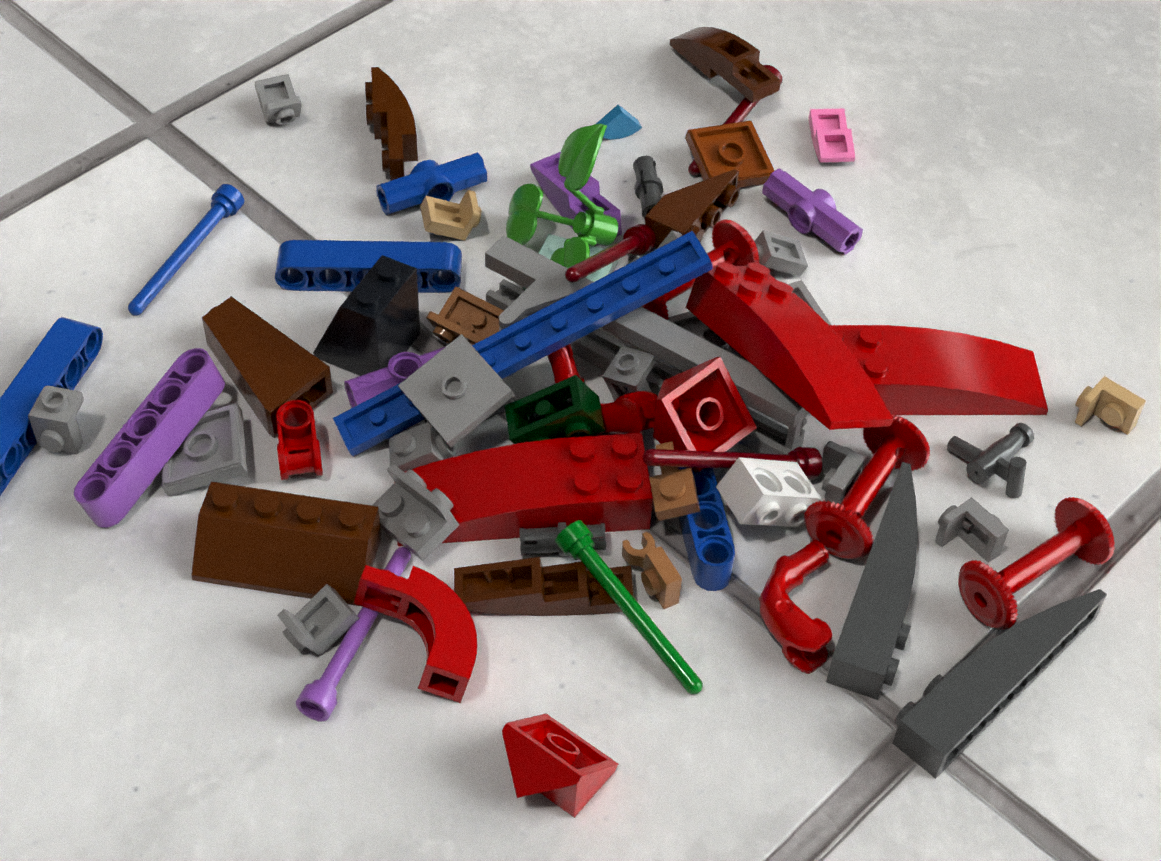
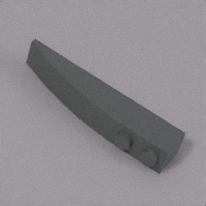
M905 462L901 464L834 651L826 680L827 683L878 700L883 683L890 686L893 684L900 660L892 658L895 648L904 650L911 629V625L903 623L915 574L918 539L916 496L911 464Z
M1098 589L1057 604L1023 620L988 641L959 663L945 677L940 674L937 675L924 690V697L917 704L910 701L897 715L895 723L898 725L893 744L936 779L1097 618L1107 594Z

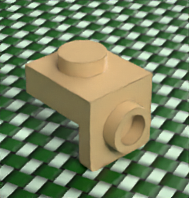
M471 190L466 191L459 204L425 196L420 205L425 231L439 236L443 235L465 241L472 228L477 227L481 219V208L478 206L476 193Z

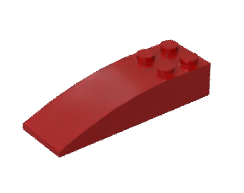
M719 262L717 266H713L712 270L695 278L685 308L826 428L834 430L891 426L894 420L853 353L834 330L805 301L793 293L794 289L790 285L778 281L769 274L770 270L767 267L758 263H748L747 266H734L729 263Z
M829 325L853 353L874 384L891 415H1047L1048 406L1034 352L1031 350L965 333L930 328L892 325Z
M642 433L568 437L517 443L475 451L411 469L424 480L427 485L426 489L430 492L435 488L439 489L454 505L450 512L459 526L442 543L520 538L519 528L558 527L559 522H566V526H569L578 520H582L585 525L605 523V532L650 529L653 497L648 466L643 461L645 448Z

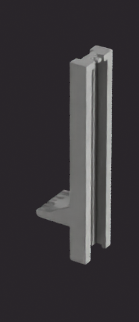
M504 235L485 252V267L526 288L524 290L503 279L499 283V290L494 292L490 289L486 293V302L504 310L499 316V331L593 283V281L587 278H583L575 283L567 281L565 272L568 268ZM639 307L601 327L682 371L691 369L715 357H721L744 403L789 427L787 429L747 408L757 429L738 443L756 453L788 454L795 448L802 447L805 430L802 427L807 423L805 417L809 412L751 363L643 307ZM600 329L570 343L574 355L604 371L607 370L621 347L625 346L635 349ZM656 360L654 367L646 378L652 393L658 396L663 381L681 372Z

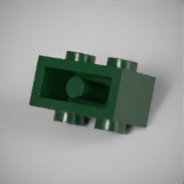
M576 375L505 405L509 440L514 444L556 438L593 436L605 431L599 396Z

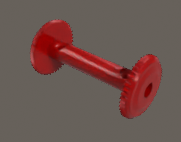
M728 219L721 220L714 225L712 230L713 237H711L714 249L707 253L712 266H717L719 262L729 263L734 266H747L748 263L759 264L757 246L744 227ZM695 279L641 307L668 320L669 314L667 312L669 311L667 310L666 303L691 289Z
M892 415L894 420L891 426L863 428L864 443L867 444L866 447L869 448L868 450L871 451L873 456L841 504L823 500V502L812 503L807 508L804 516L806 529L812 540L821 542L828 553L845 559H857L867 555L872 548L874 539L872 538V531L869 530L870 527L861 518L894 468L900 470L902 462L911 464L912 471L921 469V467L926 465L930 456L929 443L921 430L907 419Z
M1077 497L1063 499L1056 506L1054 513L1056 520L1054 522L1057 524L1056 527L1059 533L998 573L992 567H989L988 564L986 565L984 562L982 563L977 560L968 561L961 566L958 585L966 606L979 621L989 627L998 630H1006L1012 627L1017 622L1016 619H1018V609L1016 608L1018 606L1015 604L1017 601L1012 594L1072 554L1078 556L1079 559L1081 558L1082 561L1085 560L1086 563L1089 562L1094 565H1102L1111 559L1115 550L1113 531L1105 516L1094 505Z

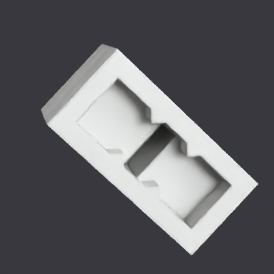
M739 457L716 486L740 524L799 527V525L804 523L807 508L812 503L819 502L822 499L797 462Z

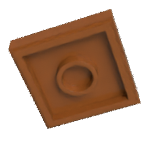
M752 121L687 130L685 139L703 180L735 169L739 171L737 187L741 188L764 184L770 177V174L775 171Z

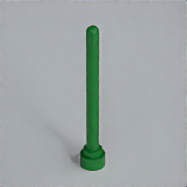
M575 521L563 529L556 537L555 543L565 556H572L574 560L580 559L686 691L690 694L701 692L703 688L701 679L593 549L595 545L592 540L593 534L583 521Z

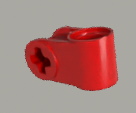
M301 400L288 401L280 406L276 415L279 439L277 451L281 480H288L289 475L315 473L316 476H323L319 439H317L313 409L308 403Z

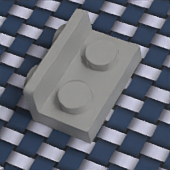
M392 464L387 471L395 483L372 506L379 507L381 529L424 561L459 526L450 512L454 505L439 489L435 488L432 492L426 489L427 485L424 480L413 470L409 469L405 473Z

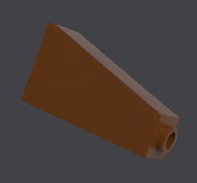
M232 296L220 305L212 308L202 317L207 345L268 434L273 438L278 436L276 415L281 405L288 401L301 400L308 403L313 409L333 393L330 366Z

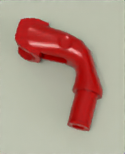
M571 344L547 355L554 374L555 383L574 375L578 376L585 383L584 378L580 377L577 371ZM636 391L618 397L615 402L600 403L605 431L598 434L642 433L644 430L654 427L657 394L649 391Z
M813 540L790 556L784 555L778 558L759 598L760 615L769 632L782 646V653L796 669L807 674L813 673L827 661L828 652L826 645L832 639V631L828 624L821 619L810 618L789 598L788 594L794 588L802 585L803 578L828 563V551L817 540Z

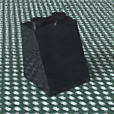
M382 255L339 307L315 348L314 356L324 362L362 376L388 367L389 360L394 355L407 352L420 335L417 268Z

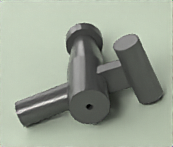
M1017 423L1010 429L1008 435L994 442L984 451L957 436H953L949 440L947 450L970 462L967 464L966 471L974 482L984 483L992 475L996 474L1007 482L1006 495L1011 498H1019L1022 495L1027 462L1024 458L1013 456L1021 447H1027L1033 442L1034 433L1028 425Z

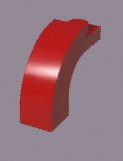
M365 565L353 604L402 620L415 629L422 638L427 652L426 665L418 689L461 703L473 671L478 646L475 625L466 605L446 583L418 567L413 566L409 578L406 579L395 575L389 570Z

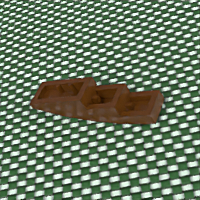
M540 557L454 568V592L461 598L468 611L530 616L595 615L622 612L582 561L543 567ZM631 565L610 568L635 599Z

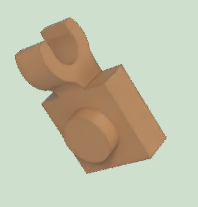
M673 442L658 444L656 449L674 450ZM660 466L662 474L649 477L655 513L659 521L700 512L695 479L691 468L680 470V467Z
M648 532L642 533L641 544L643 549L640 550L634 549L627 539L622 541L623 559L630 565L639 566L644 569L641 572V580L646 592L650 596L655 595L663 609L678 604L682 578L661 546L656 548L653 536Z

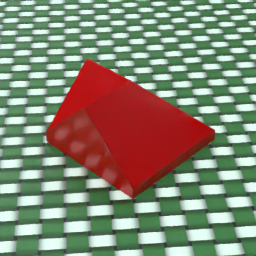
M715 357L663 381L656 400L653 438L659 443L672 441L674 450L726 452L757 429L721 357ZM691 468V469H692L694 472H700V471H701L702 469H704V468Z
M547 713L508 722L502 729L517 798L540 793L574 818L611 777L619 765Z

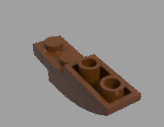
M699 27L670 39V46L709 79L717 75L721 76L752 103L780 90V79L759 62L760 51L735 34L714 27Z
M371 67L372 82H365L366 103H372L366 104L367 125H374L375 139H381L382 148H388V150H382L383 172H390V181L405 176L404 162L418 161L415 120L409 103L397 84L379 67Z

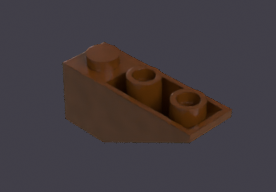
M733 169L664 195L645 216V225H648L655 233L656 242L654 248L657 249L672 230L682 235L693 231L699 242H701L703 234L719 222L721 214L725 209L733 207L740 194V188L737 187L739 171Z

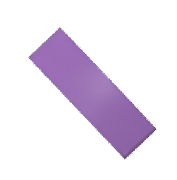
M561 152L531 163V171L562 217L574 219L579 212L590 210L564 187L566 177L561 176L558 169ZM590 175L585 186L579 191L596 206L604 208L603 214L616 218L618 222L617 236L622 235L620 210L600 195L599 181Z

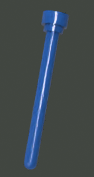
M222 184L211 197V209L129 303L128 310L132 315H140L222 218H227L229 215L233 216L239 211L245 201L238 189L229 184Z

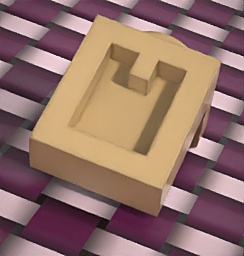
M1104 376L1094 388L1087 386L1078 397L1075 406L1080 409L1075 423L1082 427L1092 415H1095L1128 435L1136 426L1146 400Z

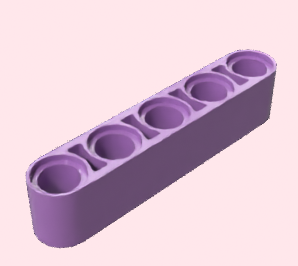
M189 349L176 359L75 486L74 497L98 527H112L126 516L221 394L225 381L204 349Z

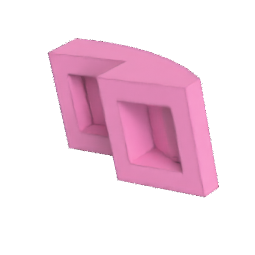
M810 109L808 119L811 137L819 162H854L855 151L852 131L847 129L845 109Z

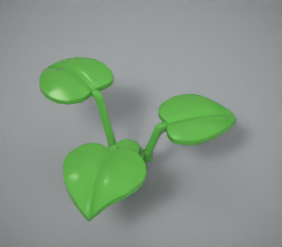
M594 124L576 129L567 137L560 153L558 169L559 174L566 177L564 187L590 210L579 212L574 219L539 211L543 200V191L534 184H524L515 191L509 204V216L506 222L508 238L521 245L527 244L536 231L537 218L573 226V231L577 233L578 237L566 239L564 248L555 250L550 259L566 268L589 258V245L595 246L597 243L609 246L614 242L618 233L616 218L603 214L604 208L596 206L579 191L585 186L592 173L607 125Z

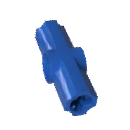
M478 152L438 165L434 160H424L412 169L410 175L377 185L376 194L381 209L388 215L421 204L425 196L450 201L454 192L487 182V170Z

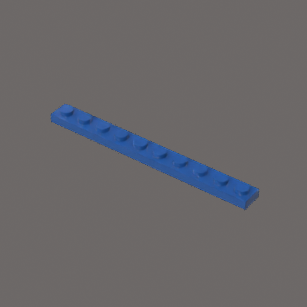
M691 231L472 346L503 379L712 270V262L694 232ZM399 384L333 418L348 451L353 457L425 420L423 415L400 390Z

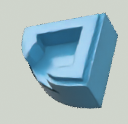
M619 104L596 123L607 125L603 136L605 139L625 138L642 128L639 120Z

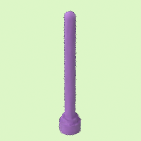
M405 547L396 549L385 570L401 576L411 558L410 551ZM365 607L361 608L357 615L359 619L349 628L321 678L314 680L312 684L305 685L296 700V706L302 714L320 722L329 719L337 705V691L335 688L379 612Z

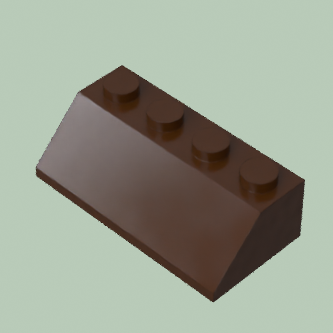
M211 482L198 514L191 573L192 580L312 599L328 584L338 592L348 605L359 606L353 603L365 565L373 567L381 541L379 507Z

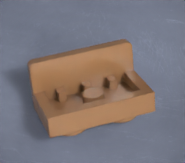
M455 287L440 313L436 314L430 311L426 319L435 328L432 333L444 342L450 344L462 334L471 345H474L499 332V316L504 310Z

